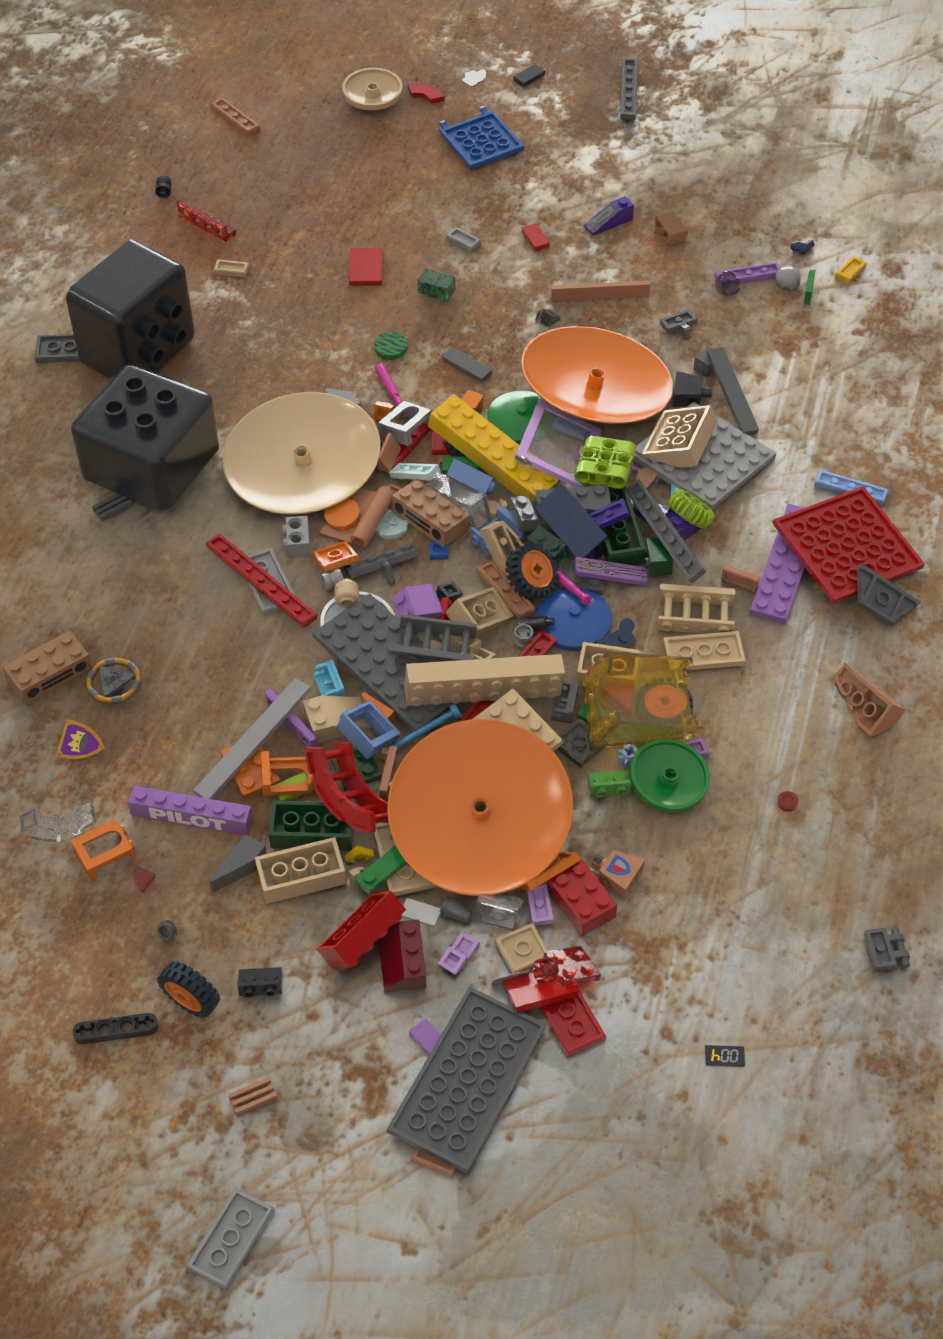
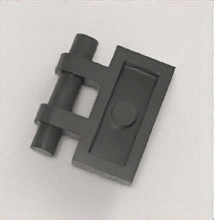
M898 927L892 928L890 935L887 934L886 928L865 930L864 937L875 971L896 969V961L901 962L902 968L910 967V955L905 950V939ZM891 944L896 946L897 951L892 950Z

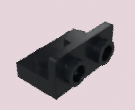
M282 967L239 969V996L250 998L255 995L275 996L282 994Z

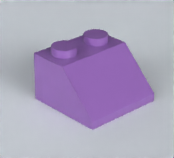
M432 584L405 587L392 597L400 621L401 614L437 619L444 613Z

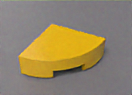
M357 845L345 855V861L356 863L355 860L363 858L366 861L374 857V852L371 849Z

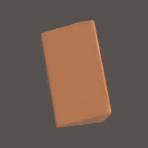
M391 433L387 434L380 450L377 469L380 471L390 472L401 450L399 443Z

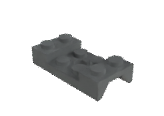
M527 496L510 497L508 510H514L517 515L518 531L553 530L535 509L537 501H529Z

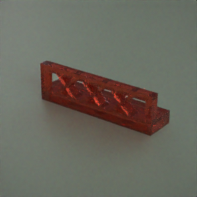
M180 199L177 201L178 214L182 219L225 243L236 235V229Z

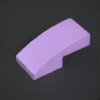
M462 931L452 947L449 946L438 965L457 975L475 953L480 942Z

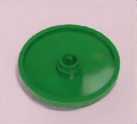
M531 391L505 393L492 402L488 409L487 420L520 445L539 399L544 402L546 401ZM544 409L530 445L539 443L552 434L551 425L557 419L556 414Z
M657 739L646 743L636 752L630 765L629 776L635 793L643 802L659 811L669 813L687 811L700 803L709 787L710 774L704 758L693 747L679 740Z

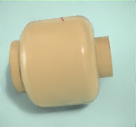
M343 579L335 585V601L341 607L349 608L358 602L359 586L351 579Z

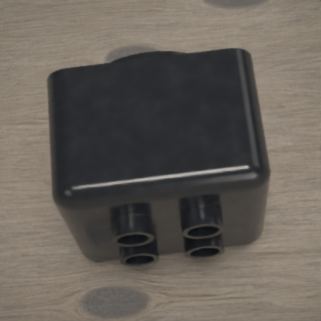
M134 239L125 242L73 284L66 295L80 362L109 379L126 364H135L156 372L190 343L195 334L185 268L176 261Z
M135 364L122 366L71 425L81 474L85 480L158 510L171 508L219 449L213 400L210 394Z

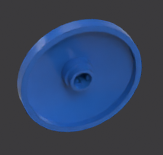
M566 588L551 593L541 602L537 616L547 615L548 618L553 617L555 620L554 625H549L548 629H542L557 639L555 647L567 651H581L583 642L594 643L596 640L609 634L612 624L610 607L602 597L590 590L579 588L582 592L592 597L588 605H583L581 600Z

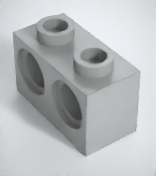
M286 517V525H283V536H287V539H283L284 550L288 549V557L310 555L308 517Z

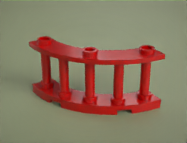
M334 742L335 750L325 752L324 747L304 748L308 772L313 775L316 783L314 788L324 805L338 820L345 821L355 830L367 833L376 832L375 823L385 822L389 824L388 801L376 795L363 780L354 759L352 742ZM337 758L339 773H330L327 764L328 759ZM344 780L349 792L342 793L335 781ZM350 799H355L361 807L352 803Z

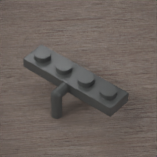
M405 544L399 549L386 550L384 554L378 556L371 555L366 560L345 566V571L350 578H354L384 568L388 584H394L395 579L391 565L420 555L418 548L413 544Z

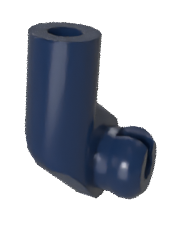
M811 239L806 243L795 241L791 243L790 248L792 251L803 254L814 247L815 243Z

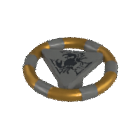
M110 658L97 663L89 670L85 686L88 694L94 700L103 704H119L129 700L138 692L142 682V675L139 668L133 662L123 658ZM122 665L127 667L132 673L108 667ZM99 670L104 696L100 695L93 688L92 684ZM135 679L131 689L127 693L119 696L109 697L111 695L120 694L123 691V686H125L130 681Z

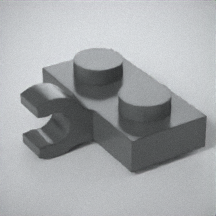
M689 309L660 319V325L667 334L680 330L683 339L691 338V335L688 333L691 331L690 326L697 324V318Z

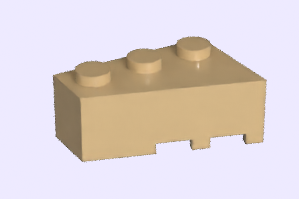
M503 520L480 529V532L495 564L507 576L509 573L505 572V568L509 567L506 566L508 556L513 550L524 544Z

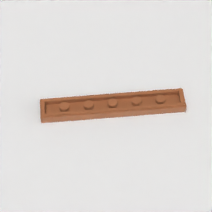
M650 280L551 285V302L649 297Z

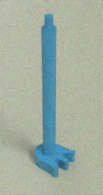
M452 704L449 706L451 711L390 746H395L398 749L452 717H455L458 722L462 716L456 705Z

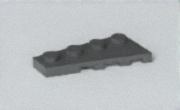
M608 484L567 488L589 514L611 504ZM554 489L536 490L537 505Z

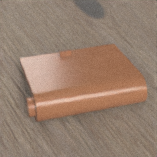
M388 486L380 487L377 492L360 488L349 497V499L354 500L358 504L361 514L357 524L352 528L339 530V528H331L325 522L320 535L342 542L347 541L348 544L365 548L392 502L393 490Z

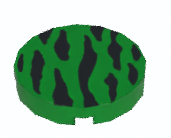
M386 332L376 338L374 347L378 356L391 360L402 357L408 349V343L404 335L397 332Z

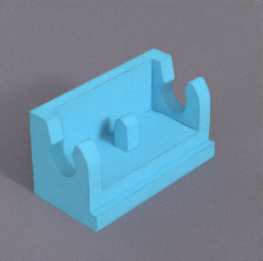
M333 659L316 665V670L323 669L313 673L321 696H345L344 686Z

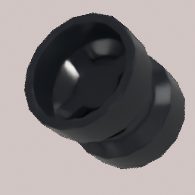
M159 176L156 180L155 193L158 197L167 198L171 194L172 180L168 176Z

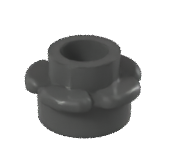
M171 920L162 921L157 928V934L163 940H172L177 934V927Z

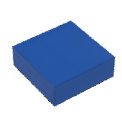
M429 542L430 560L448 559V544L443 548L437 542Z

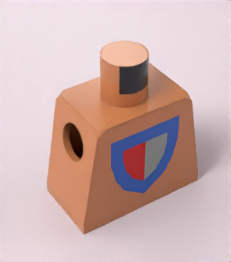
M613 850L607 859L597 854L592 862V866L600 869L599 882L625 900L642 874L645 860Z

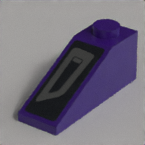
M626 196L616 199L585 223L584 227L594 236L633 220L634 204Z

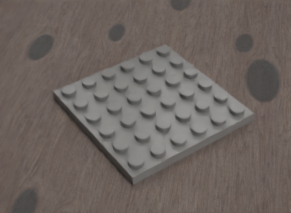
M693 402L686 408L699 407L700 405ZM716 415L717 424L697 466L679 468L642 457L641 454L650 436L636 446L634 462L644 468H649L667 483H671L679 489L688 491L690 494L698 497L711 510L776 457L775 451Z

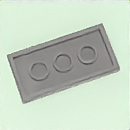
M272 548L248 556L294 594ZM247 581L263 616L281 610Z
M234 1188L188 1262L186 1269L227 1291L275 1212V1208Z

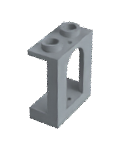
M403 401L378 422L380 435L386 439L387 434L391 433L398 443L409 446L412 443L411 433L423 422L429 424L432 412L430 409ZM403 412L405 417L410 418L403 426L392 422Z

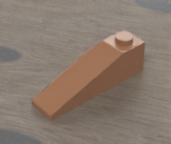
M845 662L834 676L840 692L845 696L849 704L850 711L856 717L858 726L871 737L895 726L906 711L892 697Z

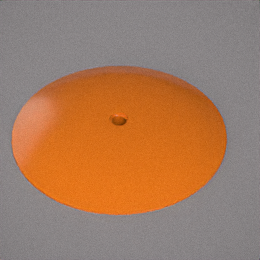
M584 326L556 328L532 339L522 354L521 367L523 375L536 394L550 405L578 418L609 424L638 422L661 412L672 397V377L662 360L641 343L616 332Z
M465 720L455 722L432 732L417 743L405 756L391 783L387 807L388 821L394 843L407 864L423 879L439 888L456 894L468 896L496 895L527 884L545 871L556 859L565 844L571 828L573 817L572 789L567 773L559 758L544 741L533 733L515 724L499 720ZM478 806L486 807L483 812L475 810Z

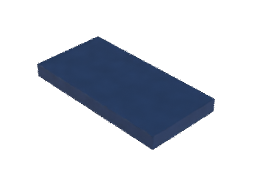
M563 483L556 487L535 507L576 557L586 558L608 538L607 534Z

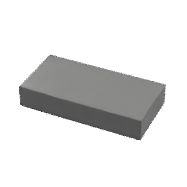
M457 227L446 235V240L471 253L481 245V239Z

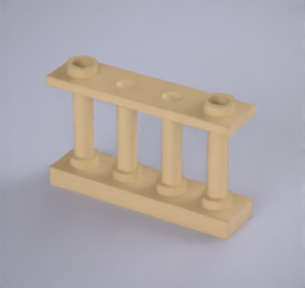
M660 584L659 601H665L664 616L658 617L657 630L702 634L733 631L735 621H728V606H733L735 589ZM672 602L683 603V617H671ZM691 603L702 604V619L690 618ZM710 605H721V620L709 619Z

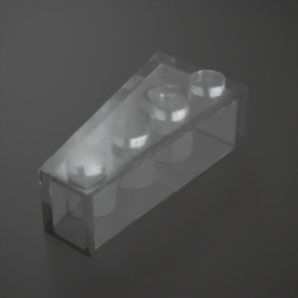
M440 472L435 475L434 479L422 481V483L469 514V525L477 531L492 521L488 498L484 493Z

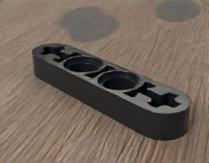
M143 1013L80 1022L73 1027L72 1033L77 1043L90 1044L149 1036L158 1030L159 1025L154 1014ZM146 1021H151L150 1027L147 1028L145 1026ZM135 1022L139 1023V1029H137ZM124 1023L132 1024V1028L129 1031L121 1030V1026ZM103 1026L111 1028L107 1034H100L99 1030ZM81 1030H86L84 1036H80Z

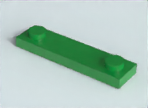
M395 845L355 878V882L364 891L371 894L404 867L407 862Z

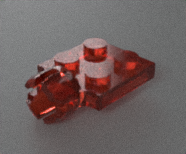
M581 946L546 951L543 958L535 960L533 967L534 978L541 984L557 981L564 987L599 981L601 973Z

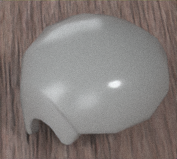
M792 266L781 267L775 276L782 288L788 287L790 291L796 290L801 282L799 270Z

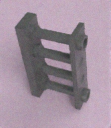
M401 614L400 629H405L403 646H396L395 662L412 664L473 660L474 655H469L468 649L470 638H476L477 624ZM413 630L424 632L422 648L410 647ZM432 633L443 634L441 651L430 649ZM451 635L462 637L460 653L449 652Z

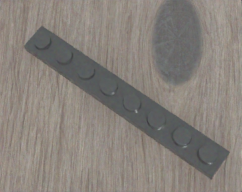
M640 479L636 480L627 488L629 497L686 578L691 583H694L706 573V570Z

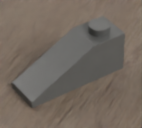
M245 834L210 877L211 890L215 892L256 871L255 857L267 854L266 846Z

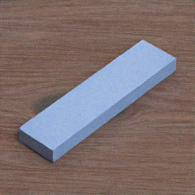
M823 470L819 471L814 484L816 487L840 494L864 486L877 504L881 506L884 505L889 489Z

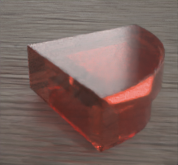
M136 866L134 881L138 889L144 893L154 880L155 874Z

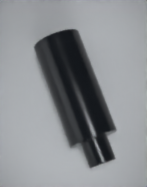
M547 615L517 619L516 626L527 624L532 627L533 631L548 629L549 625H554L555 620L553 617L548 618Z

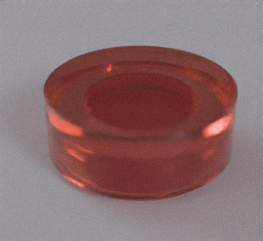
M790 791L780 793L777 801L778 807L786 812L796 809L798 804L797 795Z

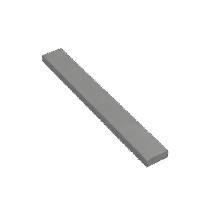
M295 678L193 790L194 793L202 798L214 799L310 693V686Z

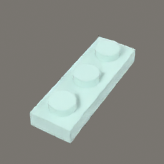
M399 463L389 474L392 479L430 481L434 479L440 468L438 464Z

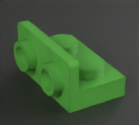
M628 770L588 773L591 797L602 798L611 795L623 796L631 794L632 783L629 780Z

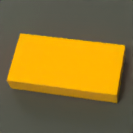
M852 256L835 273V278L849 284L866 267L867 262Z

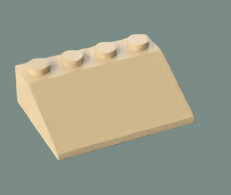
M711 405L664 410L641 454L642 457L679 468L697 466L717 424V419Z

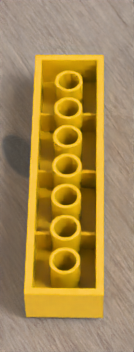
M455 394L430 414L428 427L516 496H527L529 501H536V490L555 489L559 486L561 480L532 467V463L522 456L515 457L519 444Z

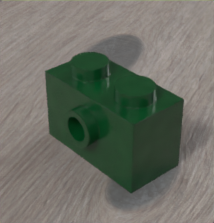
M647 538L646 546H644V557H646L645 568L649 569L650 576L672 575L673 558L659 538Z

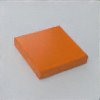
M347 541L312 552L313 558L324 572L359 561L358 555Z

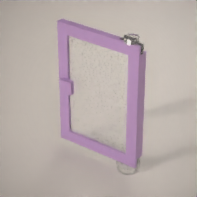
M540 397L515 458L518 459L517 463L521 467L530 465L574 487H581L582 483L575 479V473L580 460V451L584 448L586 439L590 436L599 437L602 429L557 409Z

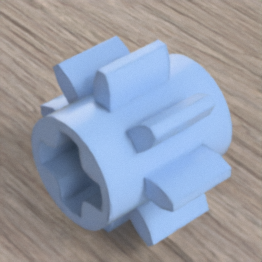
M624 744L623 750L618 749V763H622L625 769L630 768L633 757L638 751L634 744Z

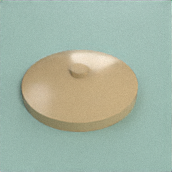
M364 68L347 76L343 82L342 90L344 99L350 105L363 110H380L394 105L401 98L403 86L401 79L389 70Z

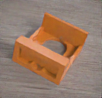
M261 751L263 796L311 794V786L315 785L313 775L308 772L305 757L269 758V751ZM297 769L306 774V780L302 784L271 785L270 770Z
M116 819L70 840L73 850L90 881L98 878L96 870L118 859L130 855L132 860H135L133 851L136 850V847L131 839L127 840L125 827L123 824L119 825ZM111 832L118 834L121 839V843L118 846L90 859L83 845Z

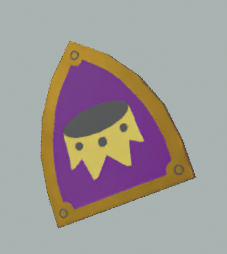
M66 718L55 756L74 760L83 759L97 754L105 749V746L93 729L86 724Z

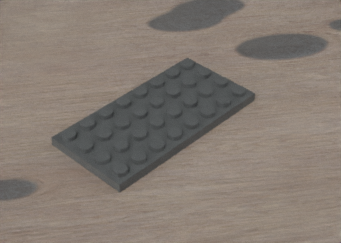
M369 593L315 630L313 638L384 705L393 709L394 714L413 732L439 718L444 712L446 713L450 710L449 706L454 703L420 706L406 705L404 691L406 664L395 662L396 646H403L405 629H400V620ZM412 632L410 647L422 648L423 642Z
M469 986L390 1122L387 1133L467 1174L543 1034L546 1024L523 1012L517 1013L514 1008Z

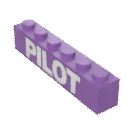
M139 786L133 787L128 801L132 816L239 835H248L253 821L251 806Z

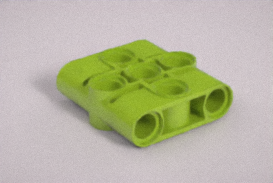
M597 436L588 437L584 448L580 451V460L575 473V479L585 484H608V487L624 488L628 476L631 474L636 445L630 441Z

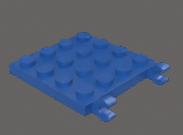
M485 106L479 108L481 111L479 116L449 127L445 120L439 122L442 127L439 128L440 135L470 170L524 151V145L494 111L489 112Z

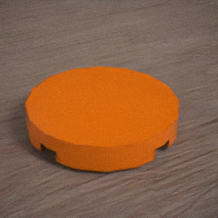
M349 498L325 509L324 512L326 523L331 528H339V530L352 528L359 521L358 518L361 514L358 504Z

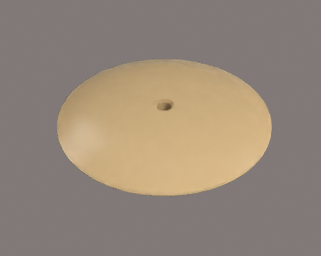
M320 392L289 394L256 407L237 423L224 446L222 456L223 471L233 491L241 499L256 508L278 514L316 512L346 500L368 481L379 460L381 449L380 437L372 418L360 406L350 400Z

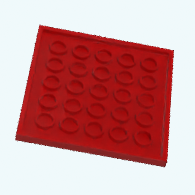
M864 486L776 518L772 523L832 604L858 594L857 567L860 564L865 565L888 581H893L923 569L925 565Z

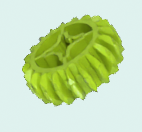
M677 489L670 496L669 506L686 521L703 529H706L713 522L715 517L714 511L698 497L683 489Z

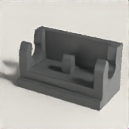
M564 680L563 686L567 687H562L561 695L555 697L551 721L572 724L579 681Z

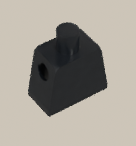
M677 371L672 407H687L693 402L700 405L701 397L712 398L713 388L702 387L703 377Z

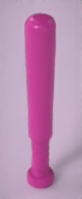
M382 363L375 366L376 373L396 406L402 403L400 395L386 367Z
M560 570L556 572L559 574V578L556 579L558 583L570 593L575 594L583 605H588L591 602L592 597L589 594L582 592Z

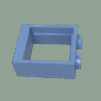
M456 459L453 460L446 474L448 477L485 495H488V493L492 494L496 486L493 477Z
M371 701L364 704L360 703L350 711H344L340 715V721L336 726L367 760L381 753L382 748H389L388 746L395 743L401 734ZM364 718L379 734V737L371 741L354 722Z

